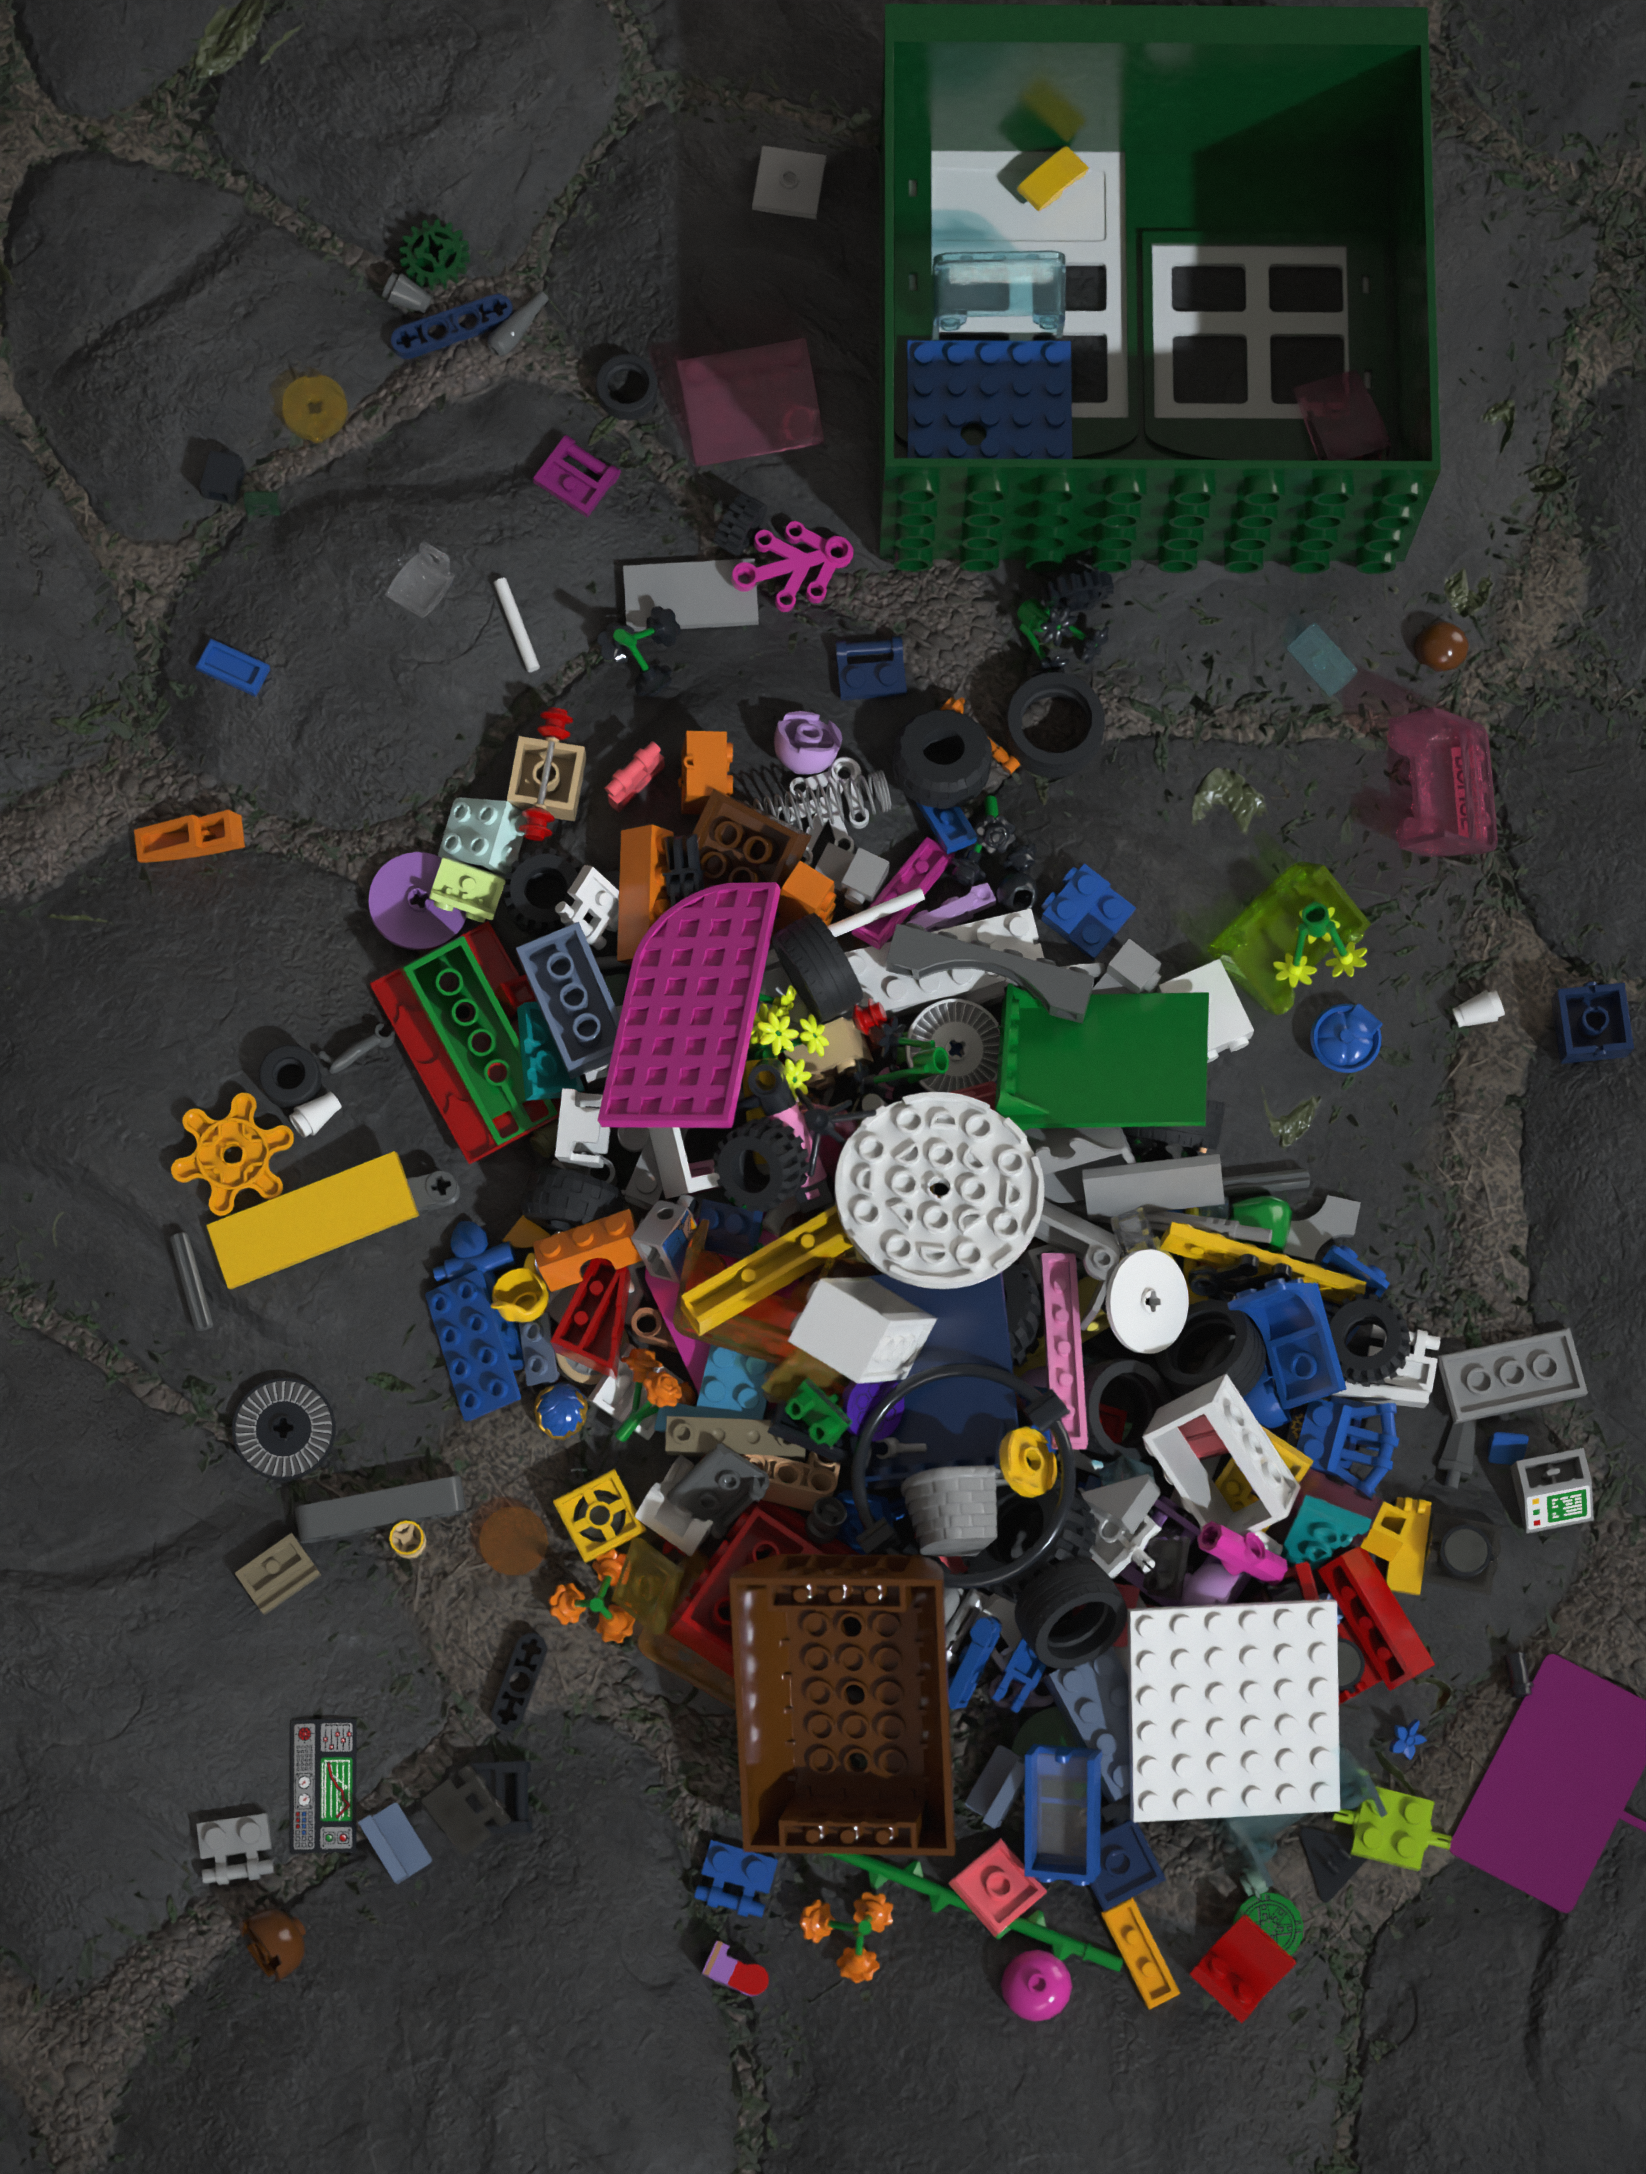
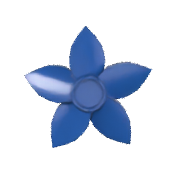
M1418 1719L1410 1722L1407 1728L1401 1725L1394 1726V1731L1398 1738L1392 1740L1389 1751L1392 1753H1402L1409 1760L1412 1759L1415 1754L1414 1745L1427 1741L1424 1736L1416 1733L1419 1727Z

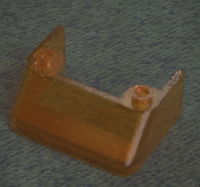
M702 1219L686 1250L673 1316V1324L676 1330L686 1337L787 1368L801 1366L808 1353L789 1342L788 1339L792 1334L790 1330L791 1324L800 1312L803 1313L809 1301L807 1300L808 1291L814 1282L804 1281L797 1284L790 1299L771 1294L698 1337L680 1309L682 1307L681 1295L727 1269L726 1261L719 1254L704 1249L709 1220ZM828 1257L817 1279L818 1282L820 1279L831 1278L835 1258Z

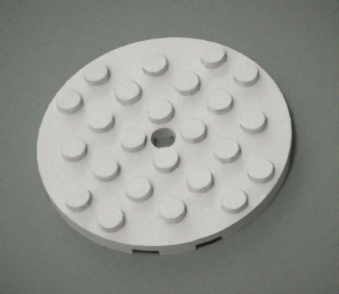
M925 1092L904 1096L901 1101L887 1107L883 1105L876 1110L877 1114L872 1117H866L851 1138H848L841 1152L835 1177V1203L839 1220L847 1237L857 1251L869 1263L890 1277L904 1283L932 1289H950L973 1285L985 1281L1009 1267L1018 1259L1032 1240L1040 1221L1044 1203L1042 1168L1038 1156H1035L1027 1142V1136L1009 1117L1006 1119L990 1109L989 1104L972 1097L949 1092ZM935 1183H942L948 1187L949 1192L941 1196V1198H937L930 1191V1187Z

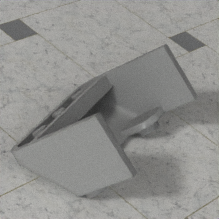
M1044 1200L1042 1214L1034 1236L1067 1253H1076V1257L1083 1260L1086 1272L1091 1277L1099 1280L1080 1322L1081 1330L1085 1331L1099 1312L1104 1301L1110 1277L1119 1263L1121 1245L1112 1233Z

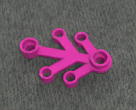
M792 521L785 529V539L792 544L802 541L817 550L805 553L775 538L770 531L760 530L755 535L754 547L760 552H768L770 550L786 559L757 568L748 562L739 563L733 569L731 583L737 590L747 592L752 590L759 581L793 572L784 590H781L775 599V606L778 610L789 612L795 605L796 594L810 567L823 564L816 581L811 582L806 590V597L810 602L820 603L826 596V586L835 569L846 567L852 560L853 547L847 539L841 536H832L825 539L805 529L802 523ZM792 528L798 529L801 535L792 536L789 530ZM766 537L770 543L762 545L758 539ZM831 550H839L842 556L839 558L832 556ZM741 575L747 576L750 582L743 584L738 580V577ZM811 589H820L822 595L814 596L811 593ZM788 597L791 600V604H782L780 598Z

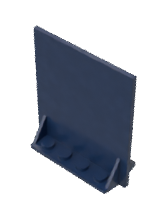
M1002 1271L985 1281L950 1289L919 1287L904 1283L887 1274L865 1276L938 1318L906 1379L920 1371L951 1363L983 1364L1013 1374ZM845 1376L847 1387L851 1379ZM975 1377L946 1378L915 1389L904 1397V1412L901 1421L893 1433L886 1438L893 1437L899 1443L905 1444L926 1443L927 1452L899 1453L895 1458L880 1459L876 1455L887 1454L888 1445L885 1442L875 1441L868 1466L865 1470L866 1490L901 1487L902 1483L912 1475L935 1468L995 1466L996 1469H1001L999 1450L1002 1439L1008 1432L1019 1429L1015 1391L1002 1384ZM905 1379L896 1380V1381H897L898 1383H901V1382L904 1381Z

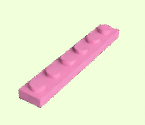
M1041 1253L1040 1273L1047 1390L1052 1388L1070 1411V1414L1063 1418L1062 1422L1068 1433L1072 1449H1086L1088 1439L1076 1253ZM1050 1430L1051 1449H1058L1055 1438Z

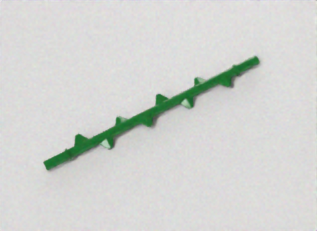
M823 1854V1856L830 1855L867 1870L870 1887L873 1889H878L886 1881L891 1880L929 1895L931 1911L935 1913L941 1911L948 1904L973 1913L954 1890L924 1879L921 1863L918 1861H914L902 1870L865 1854ZM1039 1910L1027 1919L1018 1917L994 1937L1000 1939L1013 1929L1052 1945L1053 1954L1061 1961L1071 1954L1082 1957L1083 1961L1087 1959L1117 1972L1120 1971L1124 1960L1091 1946L1092 1943L1088 1942V1944H1085L1046 1928L1044 1914Z

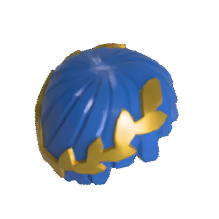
M557 1382L541 1390L538 1394L534 1406L535 1422L538 1428L554 1440H566L578 1434L586 1422L588 1410L587 1400L581 1391L570 1383Z

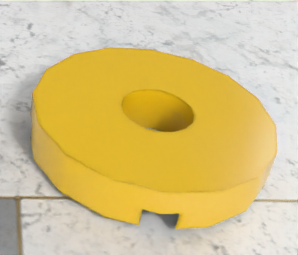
M1026 1426L1006 1434L1001 1442L999 1459L1004 1478L1010 1487L1021 1496L1033 1498L1044 1494L1053 1487L1057 1475V1463L1054 1452H1049L1046 1446L1049 1443L1046 1437L1035 1428ZM1026 1456H1028V1458L1030 1459L1031 1468L1027 1463Z

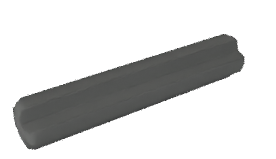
M1304 1168L1223 1177L1224 1197L1307 1188L1310 1185V1175L1308 1169Z
M186 1232L177 1233L170 1237L191 1318L195 1330L204 1331L212 1328L213 1322L189 1235Z

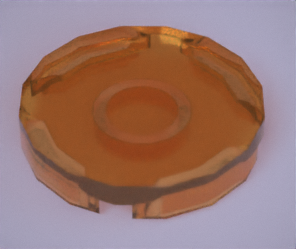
M518 1506L502 1508L493 1513L483 1524L479 1537L480 1551L487 1564L496 1572L509 1576L525 1575L536 1569L544 1560L548 1547V1533L541 1519L532 1511Z

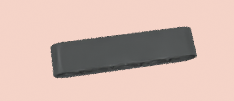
M460 1476L425 1481L294 1508L299 1542L301 1544L391 1528L397 1523L406 1520L417 1523L458 1515L467 1511Z

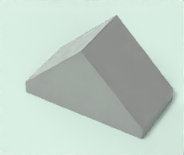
M1145 1474L1086 1491L1082 1494L1083 1499L1095 1514L1133 1535L1160 1496V1489L1150 1475Z

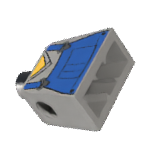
M681 1195L676 1204L662 1200L656 1202L631 1237L651 1276L681 1283L696 1250L694 1244L698 1243L700 1235L697 1233L698 1226L693 1218L699 1203L693 1197Z

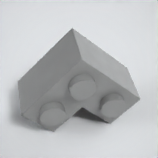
M828 842L815 870L834 881V894H836L837 899L845 902L844 906L860 913L867 910L884 889L888 881L889 861L860 847L856 854H853Z
M1128 939L1110 961L1106 973L1094 986L1091 994L1153 993L1159 984L1157 983L1161 978L1158 974L1161 962L1131 939Z

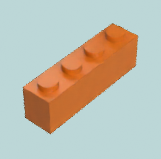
M652 824L621 831L617 961L631 966L636 949L644 935L659 917L671 908V900L667 895L666 876H663L662 873H667L664 837L672 836L674 838V832Z

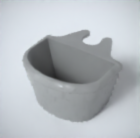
M1121 1127L1030 1128L1023 1131L1035 1156H1038L1042 1168L1044 1200L1051 1204L1086 1200L1082 1170L1136 1163V1159Z
M995 1466L935 1468L914 1474L902 1483L901 1494L905 1497V1508L909 1511V1520L912 1521V1528L916 1532V1540L920 1545L922 1555L932 1557L977 1556L997 1538L995 1490L998 1486L1009 1485L1006 1479H997L1004 1478L1002 1469H996Z

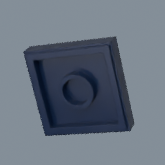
M1130 1818L1100 1833L1101 1872L1094 1883L1089 1885L1103 1912L1166 1880L1138 1822H1133ZM1087 1840L1071 1848L1074 1855L1087 1856Z

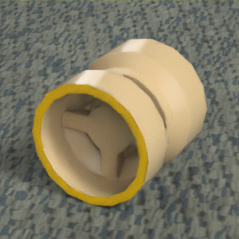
M413 1521L399 1522L390 1532V1544L402 1558H416L426 1548L427 1540L425 1533Z

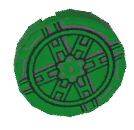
M1262 1893L1260 1894L1261 1898H1257L1255 1895L1241 1904L1234 1916L1233 1924L1245 1914L1290 1956L1296 1952L1303 1937V1922L1300 1912L1290 1900L1279 1894Z

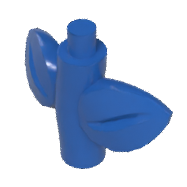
M461 1221L457 1224L451 1236V1249L455 1257L444 1260L443 1266L433 1268L436 1281L448 1278L451 1282L475 1270H481L491 1302H493L492 1290L497 1282L494 1272L517 1264L514 1247L511 1241L487 1249V1234L483 1228L470 1221Z

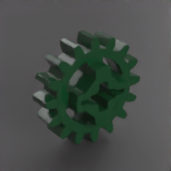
M436 219L434 226H429L427 221L424 220L422 221L423 229L418 230L412 226V237L403 236L402 238L403 244L406 247L399 248L400 257L403 258L400 260L402 270H407L406 275L410 280L417 277L416 282L418 286L422 287L426 282L429 283L430 291H434L436 284H441L445 290L447 289V281L451 280L455 284L459 282L457 273H467L464 263L470 262V253L466 252L469 250V244L467 240H463V232L461 230L453 233L452 223L449 222L445 227H441L440 220ZM431 247L434 248L435 253L437 252L439 263L436 262L435 257L433 258Z

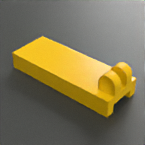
M1397 1497L1395 1500V1507L1415 1516L1403 1545L1393 1561H1388L1385 1581L1392 1592L1420 1595L1432 1502L1422 1499L1414 1500L1409 1497Z

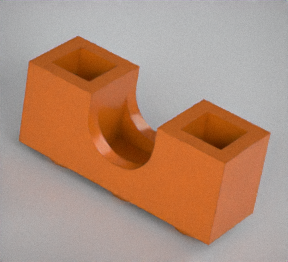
M627 1209L532 1242L537 1267L549 1290L553 1292L582 1282L583 1277L580 1267L586 1261L594 1258L608 1259L612 1262L615 1270L643 1261L631 1239L639 1227L631 1210Z

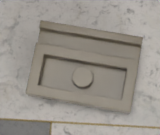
M290 1533L235 1572V1575L262 1614L266 1615L318 1578L321 1573L295 1536Z

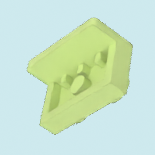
M443 856L429 899L434 900L433 905L440 909L453 911L455 907L466 911V917L484 923L485 919L493 920L503 891V885L506 882L505 877Z

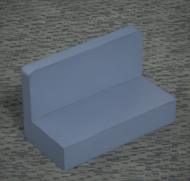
M1003 1745L997 1746L965 1802L967 1807L985 1817L983 1822L994 1829L1002 1825L1025 1785V1759Z
M393 1803L374 1816L369 1815L358 1822L394 1883L399 1884L432 1862V1858L398 1803Z

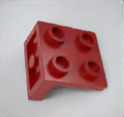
M1244 1914L1201 1957L1189 1975L1242 2024L1251 2015L1260 2000L1295 1966L1296 1961L1252 1919Z

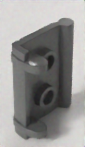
M718 1443L667 1493L666 1497L670 1503H679L705 1521L708 1519L713 1521L714 1523L710 1529L711 1534L715 1538L721 1539L726 1534L728 1526L754 1501L758 1502L765 1496L766 1489L769 1487V1476L765 1471L742 1456L726 1448L723 1444Z

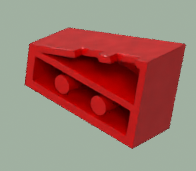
M592 1259L583 1276V1281L579 1283L550 1341L555 1353L616 1380L631 1281L628 1266L615 1270L612 1262L608 1259Z

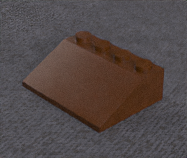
M713 789L692 833L698 835L701 870H706V872H703L704 889L726 883L777 882L781 889L801 860L812 835L781 819ZM689 874V878L694 877L693 874ZM675 875V879H680V876Z

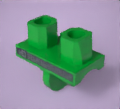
M809 1377L801 1383L786 1402L788 1405L785 1407V1412L793 1420H800L802 1418L811 1427L809 1429L810 1437L817 1444L826 1442L830 1447L833 1446L853 1422L837 1406L841 1398L836 1393L828 1397Z

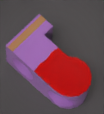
M717 1940L702 1975L748 1996H758L763 1993L769 1982L766 1970L760 1965H746L727 1956L726 1953L729 1946Z

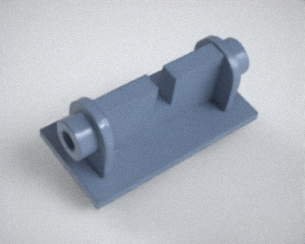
M544 1312L534 1321L519 1322L527 1386L540 1383L552 1385L557 1383V1379L560 1376V1372H557L555 1352L550 1342L552 1339L551 1327L553 1322L550 1321L549 1312Z

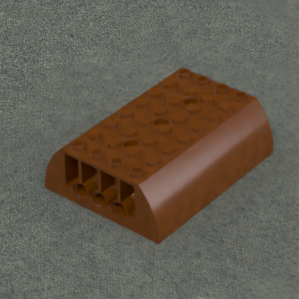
M779 1554L748 1564L733 1573L729 1578L743 1851L954 1856L955 1827L944 1575L940 1565L922 1555ZM846 1617L857 1618L861 1623V1631L857 1633L847 1631L843 1625V1619ZM850 1685L860 1686L865 1693V1698L859 1701L851 1699L847 1695L846 1688ZM856 1752L862 1753L867 1758L868 1765L864 1768L853 1766L850 1762V1755Z

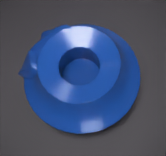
M1337 1004L1320 1013L1312 1025L1310 1040L1313 1052L1318 1060L1331 1070L1341 1073L1360 1071L1369 1066L1380 1051L1382 1039L1380 1028L1383 1024L1366 1010L1362 1004Z

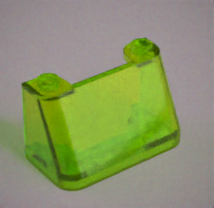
M1301 861L1287 868L1216 936L1207 948L1211 956L1215 960L1220 959L1224 969L1270 1014L1278 1016L1287 1012L1294 1005L1293 999L1296 996V992L1290 987L1289 978L1283 981L1276 980V975L1281 971L1274 968L1273 963L1276 961L1286 963V953L1294 957L1298 938V931L1296 929L1303 923L1299 911L1303 910L1313 901L1323 904L1327 909L1334 907L1335 912L1330 920L1340 923V927L1336 931L1343 945H1347L1350 942L1357 944L1364 937V931L1371 925L1325 865ZM1306 935L1302 956L1307 957L1305 966L1314 967L1335 947L1332 938L1330 942H1326L1322 937H1318L1310 944L1308 942V935Z

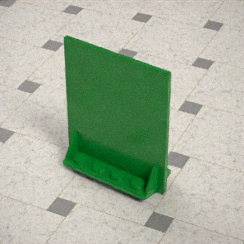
M1008 983L1005 997L1002 1000L1001 1025L998 1026L1000 1042L997 1060L995 1112L1006 1119L1009 1117L1022 1132L1030 1128L1205 1126L1207 1060L1209 1059V992L1091 994L1082 1024L1049 1015L1040 1001L1031 993L1014 987L1013 983Z

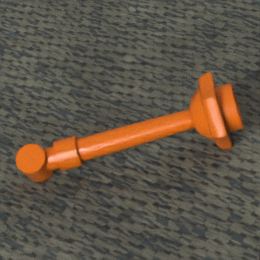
M952 696L940 710H954L963 714L965 700L963 697L956 700ZM990 739L992 757L1002 763V767L1007 773L1012 774L1020 766L1019 761L1013 756L1009 757L1008 753L1001 746L999 747Z

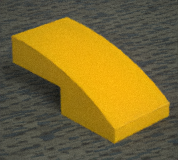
M1066 146L1033 171L1016 190L1039 212L1059 199L1064 189L1084 177L1089 167Z

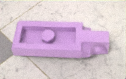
M984 883L972 887L970 893L962 898L956 896L947 899L941 904V907L931 912L924 910L916 913L911 917V921L907 923L921 925L927 932L954 927L972 919L973 914L995 905L996 898L989 884Z

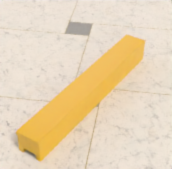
M933 1185L930 1187V1191H931L932 1193H933ZM836 1205L681 1295L682 1307L680 1309L698 1337L851 1248L853 1244L841 1225Z

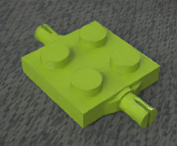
M1368 1784L1364 1786L1361 1804L1356 1811L1340 1808V1811L1333 1812L1332 1821L1335 1820L1352 1825L1353 1842L1350 1854L1414 1871L1421 1869L1423 1854L1428 1845L1449 1850L1451 1845L1449 1842L1452 1840L1451 1835L1432 1831L1431 1816L1435 1801Z

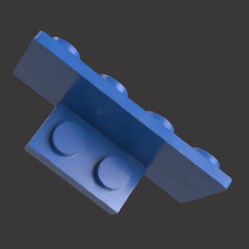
M475 1270L427 1292L425 1295L464 1421H472L520 1400L521 1395L513 1370L525 1368L520 1329L516 1321H506L497 1309L490 1307L493 1302H491L482 1271Z

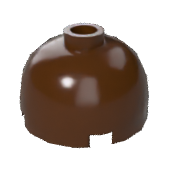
M263 1909L240 1922L239 1930L241 1936L243 1937L248 1934L251 1940V1944L246 1946L249 1953L265 1975L270 1978L275 1974L274 1982H279L299 1966L305 1952V1943L302 1936L306 1934V1930L296 1916L290 1919L282 1911Z

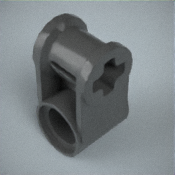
M436 1171L419 1177L407 1178L420 1216L429 1211L451 1206L459 1199L460 1186L449 1172ZM442 1182H446L448 1188H446L447 1194L441 1195L438 1192Z

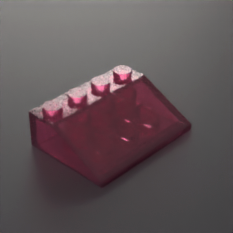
M806 338L677 361L678 380L696 467L824 443Z

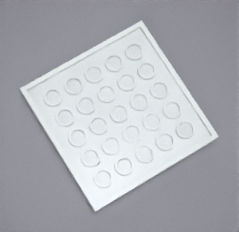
M1327 1599L1127 1609L1131 1820L1133 1822L1340 1811L1337 1601Z

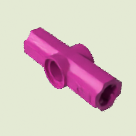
M1211 1521L1203 1526L1201 1534L1197 1537L1199 1548L1219 1558L1224 1568L1232 1575L1236 1576L1244 1571L1263 1582L1275 1586L1283 1581V1576L1288 1570L1286 1559L1265 1549L1262 1540L1253 1532L1241 1536Z

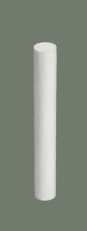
M500 578L494 582L527 672L536 671L540 666L506 578Z

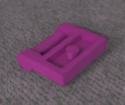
M565 435L536 473L533 481L536 485L588 518L608 489L615 484L621 474V470L614 465L609 467L577 446L574 439ZM567 455L601 476V479L596 482L564 461V457Z

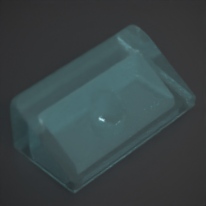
M1315 622L1287 647V650L1329 697L1333 696L1354 679L1357 674L1356 667Z

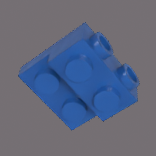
M1084 863L1079 870L1073 867L1062 880V883L1066 886L1059 895L1052 892L1044 901L1041 908L1045 912L1042 915L1041 921L1094 961L1135 912L1136 907L1111 889L1108 881Z

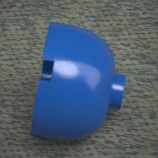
M1265 1361L1264 1371H1262L1256 1386L1242 1398L1258 1423L1266 1429H1271L1289 1423L1292 1419L1290 1409H1282L1271 1365L1268 1361Z

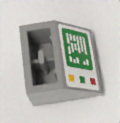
M1584 1448L1519 1460L1510 1466L1525 1534L1594 1520L1592 1481Z

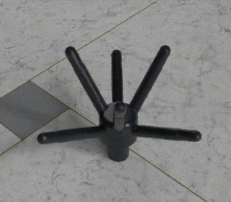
M796 1088L795 1094L807 1109L805 1120L807 1121L808 1128L810 1129L809 1134L813 1141L808 1176L813 1177L815 1173L821 1136L830 1135L844 1147L847 1140L834 1130L835 1123L872 1117L877 1114L876 1110L835 1115L853 1104L852 1100L848 1099L827 1111L815 1109L801 1089Z

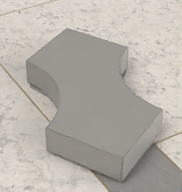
M1327 1195L1322 1208L1314 1216L1301 1221H1291L1289 1236L1284 1253L1282 1254L1291 1258L1313 1262L1317 1251L1326 1242L1338 1237H1353L1361 1202Z

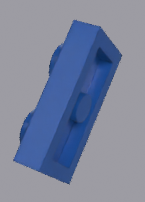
M916 802L946 855L977 842V835L960 806L938 809Z

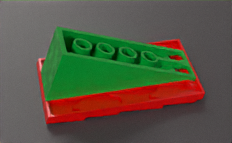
M489 921L369 984L469 1165L558 1118L561 1106V1098L525 1101L518 1018L509 1022L494 994L500 983L520 976ZM461 1005L468 1009V1015L465 1018H459L456 1014L457 1008Z

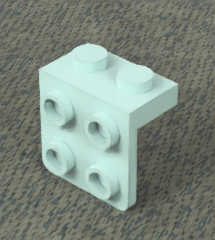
M456 798L451 808L438 856L441 858L445 856L465 864L483 865L495 874L505 877L507 872H512L511 865L516 860L518 861V854L525 834L519 830V826L526 824L527 819L522 816L520 809L508 801Z

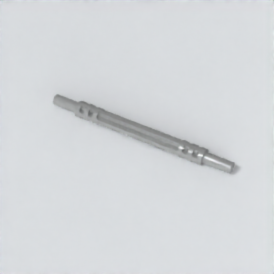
M1086 1200L1053 1204L1087 1221L1166 1231L1171 1222L1186 1223L1194 1229L1210 1234H1221L1233 1241L1245 1239L1270 1243L1272 1239V1229L1240 1225L1239 1221L1169 1211L1088 1219Z

